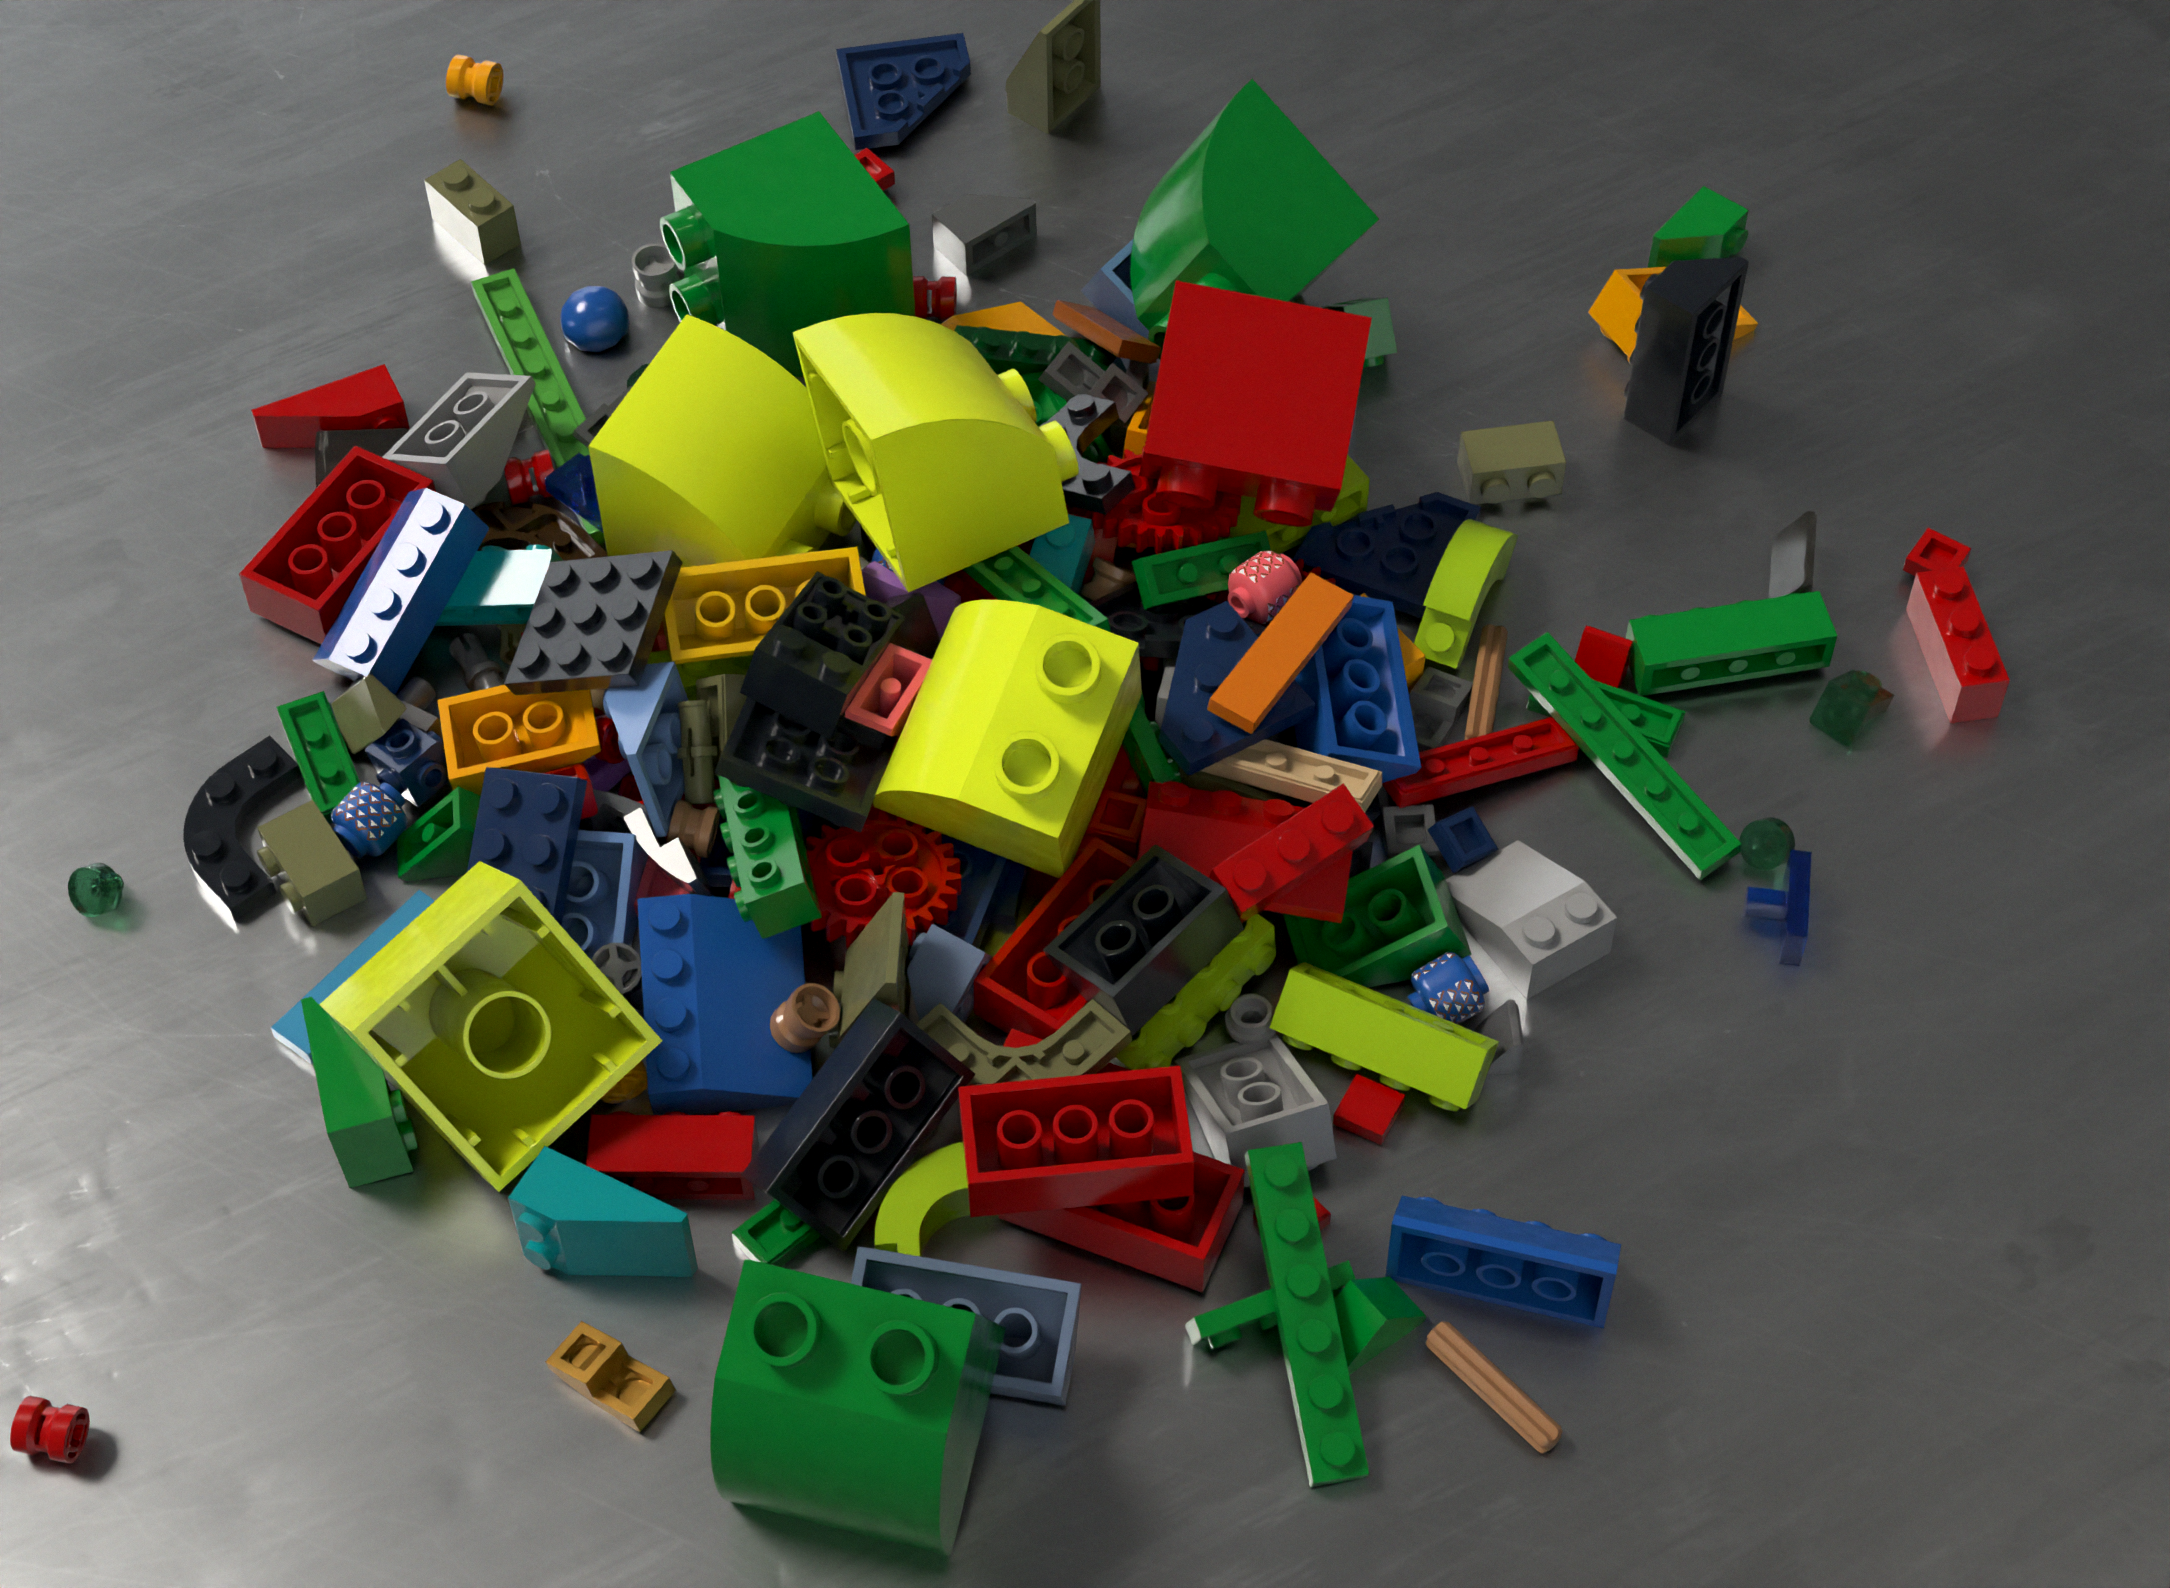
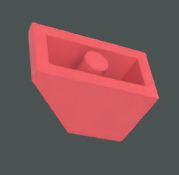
M890 643L845 710V718L889 736H900L932 659Z

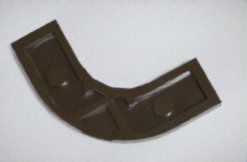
M502 501L482 504L470 509L489 527L477 551H481L485 546H498L507 550H526V547L529 545H544L554 549L564 561L608 557L607 552L579 524L553 508L533 503L532 509L521 507L505 508V503Z

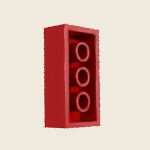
M355 445L239 573L250 611L322 644L408 492L423 488L436 492L434 481Z
M1181 1066L958 1087L970 1218L1193 1196L1194 1155Z
M1193 1151V1196L999 1215V1219L1203 1293L1243 1204L1245 1170Z

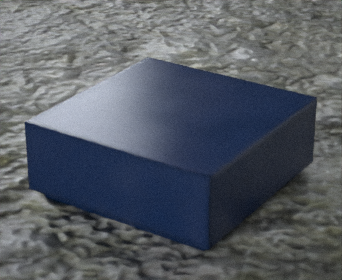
M1473 806L1435 823L1428 829L1429 834L1453 874L1499 850Z

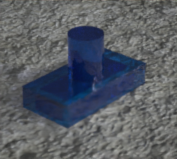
M579 452L544 478L546 491L603 532L590 455L584 456Z
M1790 850L1783 877L1782 890L1751 886L1746 888L1743 917L1781 921L1779 964L1800 966L1808 939L1812 852Z

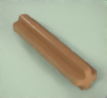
M1486 624L1481 630L1464 740L1493 733L1508 635L1507 629L1502 625Z
M1442 1321L1429 1332L1426 1341L1427 1348L1540 1453H1546L1558 1443L1563 1432L1562 1427L1450 1322Z

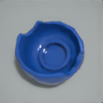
M586 286L573 292L564 303L560 314V324L566 341H569L581 351L601 352L615 346L622 336L628 334L629 314L624 301L615 291L605 286Z

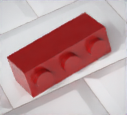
M1964 566L1917 572L1906 611L1950 724L1998 717L2010 679Z
M1343 783L1212 868L1209 878L1227 889L1240 921L1243 923L1364 844L1369 838L1374 825Z
M616 1111L609 1115H591L586 1166L656 1199L755 1200L756 1186L741 1176L759 1150L755 1116L741 1115L736 1112H722L717 1115H688L677 1111L667 1112L663 1115H634L625 1111Z

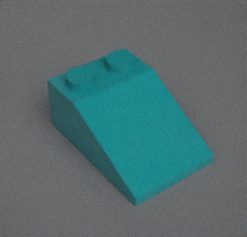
M546 1146L541 1150L508 1197L523 1255L539 1268L548 1270L554 1267L568 1275L693 1277L698 1269L688 1213Z

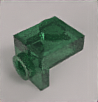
M1853 669L1829 680L1809 721L1812 725L1843 745L1850 746L1855 743L1865 722L1886 712L1895 695L1884 689L1882 682L1876 676L1865 671Z

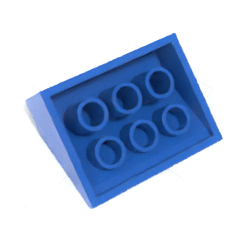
M697 894L638 898L644 1020L662 1039V1042L646 1056L648 1095L653 1115H663L673 1111L697 1115L794 1105L813 1079L811 1049L803 1053H794L778 1045L770 1030V1018L773 1012L783 1002L787 1001L789 996L798 987L805 984L801 925L762 939L753 920L743 921L735 899Z

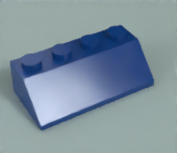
M428 488L408 492L314 656L313 661L354 681L357 678L362 680L368 674L373 675L395 695L486 536L489 527L465 504Z
M1354 595L1351 608L1295 678L1296 682L1315 703L1313 716L1294 725L1296 742L1299 749L1381 771L1382 783L1417 773L1421 768L1393 602Z
M1402 1195L1391 1225L1385 1277H1391L1396 1282L1604 1329L1616 1278L1621 1244L1609 1242L1596 1234L1584 1233L1578 1235L1552 1229L1549 1225L1538 1221L1524 1223L1498 1217L1495 1213L1485 1209L1466 1210L1444 1205L1439 1200L1431 1197L1412 1198Z

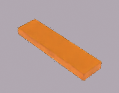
M1310 572L1210 697L1207 710L1252 734L1351 608L1354 595Z

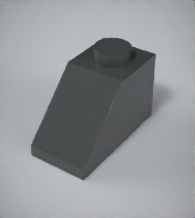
M966 194L956 201L944 205L940 210L932 214L934 247L967 276L1037 236L1036 203L1031 198Z

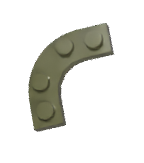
M1094 999L1090 1000L1054 1034L1037 1044L1019 1048L994 1045L978 1036L941 1003L915 1024L976 1074L967 1086L1097 1074L1132 1042L1131 1031Z

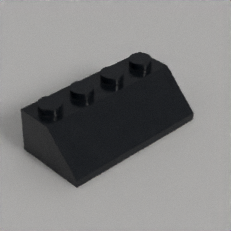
M1742 257L1673 261L1659 275L1653 274L1648 278L1640 293L1643 304L1641 315L1634 329L1637 333L1635 349L1629 359V365L1632 366L1630 380L1624 390V397L1627 399L1623 419L1670 445L1723 393L1749 261Z
M873 998L741 1176L844 1252L884 1199L891 1186L901 1176L958 1099V1087L967 1086L976 1074L901 1012Z

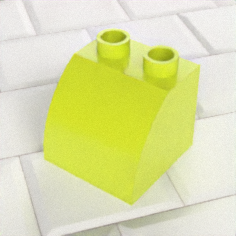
M894 313L850 315L823 321L793 332L831 484L908 593L1069 523L1062 482L1077 476L1079 473L1073 446L1066 432L1057 421L1049 422L1040 427L1036 425L1037 415L1033 399L1023 378L1015 369H1010L997 375L970 341L947 327L915 316Z
M687 314L588 446L608 556L673 550L683 562L681 566L683 568L817 552L830 532L845 536L851 531L857 521L831 484L807 388L780 364L759 349L713 324Z
M986 599L960 604L954 609L892 753L873 800L874 807L1060 879L1074 861L1142 695L1139 643L1039 605Z
M481 861L473 866L319 1004L383 1070L386 1079L396 1090L400 1089L403 1097L498 1192L523 1171L539 1155L544 1146H550L662 1042V1039L521 880Z

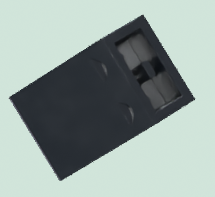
M817 571L756 646L740 693L831 739L846 719L845 710L888 645L893 642L906 617L890 609L884 603L872 600L845 586L841 581Z

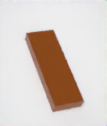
M1062 300L1056 301L1052 314L1055 316V319L1115 356L1149 364L1157 363L1161 350L1160 346L1094 307Z

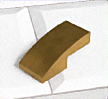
M583 1321L574 1328L545 1361L548 1368L573 1389L638 1432L642 1431L676 1391L670 1377L629 1356L622 1342Z

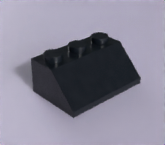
M1155 844L1048 944L1043 951L1047 958L1087 1002L1094 999L1131 1031V1036H1133L1244 930V927L1226 888Z

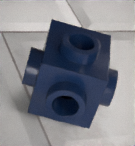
M403 718L365 749L378 773L376 778L380 785L383 782L388 783L417 807L435 795L440 788L449 782L443 740L435 732L429 731L426 734Z

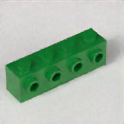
M1820 591L1801 594L1789 593L1781 597L1755 601L1743 600L1735 604L1709 608L1697 607L1688 611L1663 615H1646L1641 618L1630 619L1626 633V639L1633 641L1629 668L1639 696L1830 667L1838 637Z
M718 775L720 789L714 790L713 794L722 818L724 820L727 819V822L720 824V828L730 853L734 852V856L727 858V863L736 886L741 887L740 891L734 893V898L743 921L753 920L762 939L821 918L822 915L797 807L787 806L778 799L749 787L735 785L729 779Z

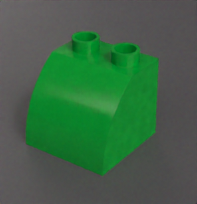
M1253 79L1227 103L1162 177L1141 211L1131 251V288L1137 319L1149 331L1148 340L1161 347L1158 356L1159 360H1161L1176 281L1294 302L1379 220L1377 215Z
M819 111L670 172L675 212L660 218V230L671 258L678 268L684 272V279L674 282L669 286L671 302L680 322L687 314L713 324L759 349L793 376L804 377L793 332L823 321L850 315L894 313L915 316L910 225Z
M745 1259L714 1378L710 1453L713 1479L718 1493L729 1502L951 1556L1006 1328L977 1313Z

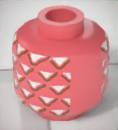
M1260 551L1229 574L1228 602L1241 618L1247 617L1259 624H1267L1274 619L1302 584L1301 573L1294 561L1288 556L1277 554L1273 551Z

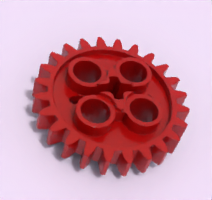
M1143 446L1142 454L1136 455L1126 449L1124 450V459L1109 455L1107 460V466L1131 471L1136 488L1106 515L1084 509L1085 518H1091L1093 529L1103 528L1102 538L1109 539L1118 536V547H1124L1132 542L1136 544L1137 553L1143 552L1147 547H1154L1155 553L1160 554L1164 552L1165 548H1172L1174 551L1183 549L1185 546L1201 545L1202 541L1205 543L1218 541V536L1229 537L1230 527H1237L1241 495L1217 491L1215 504L1211 508H1190L1165 502L1156 496L1158 479L1139 476L1144 451Z
M881 810L877 820L870 821L867 817L861 833L840 826L839 829L835 830L824 824L821 826V839L812 836L806 838L808 858L822 915L821 918L811 921V930L814 932L826 927L827 941L829 942L836 940L841 935L846 936V948L848 949L893 892L904 893L908 943L910 946L916 940V932L927 933L934 922L946 925L948 923V911L957 910L958 895L961 894L960 859L953 858L954 846L952 843L942 844L941 832L934 831L926 835V827L917 823L912 827L908 826L907 820L898 817L895 822L888 821L886 811Z

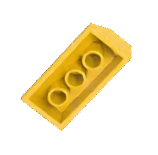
M857 547L681 568L662 619L671 662L675 661V664L753 655L756 646L817 571L841 581L845 586L866 596Z

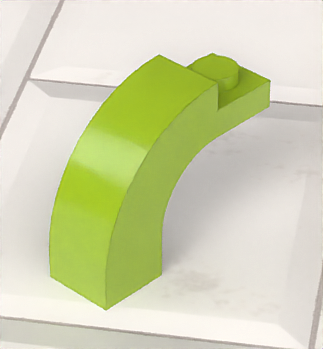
M1467 519L1460 525L1442 556L1423 603V606H1426L1414 644L1425 654L1426 659L1460 669L1482 604L1493 583L1496 580H1504L1519 535L1472 519Z
M963 1141L947 1145L927 1154L912 1164L894 1182L886 1194L877 1216L875 1249L922 1257L927 1242L940 1227L954 1219L970 1215Z

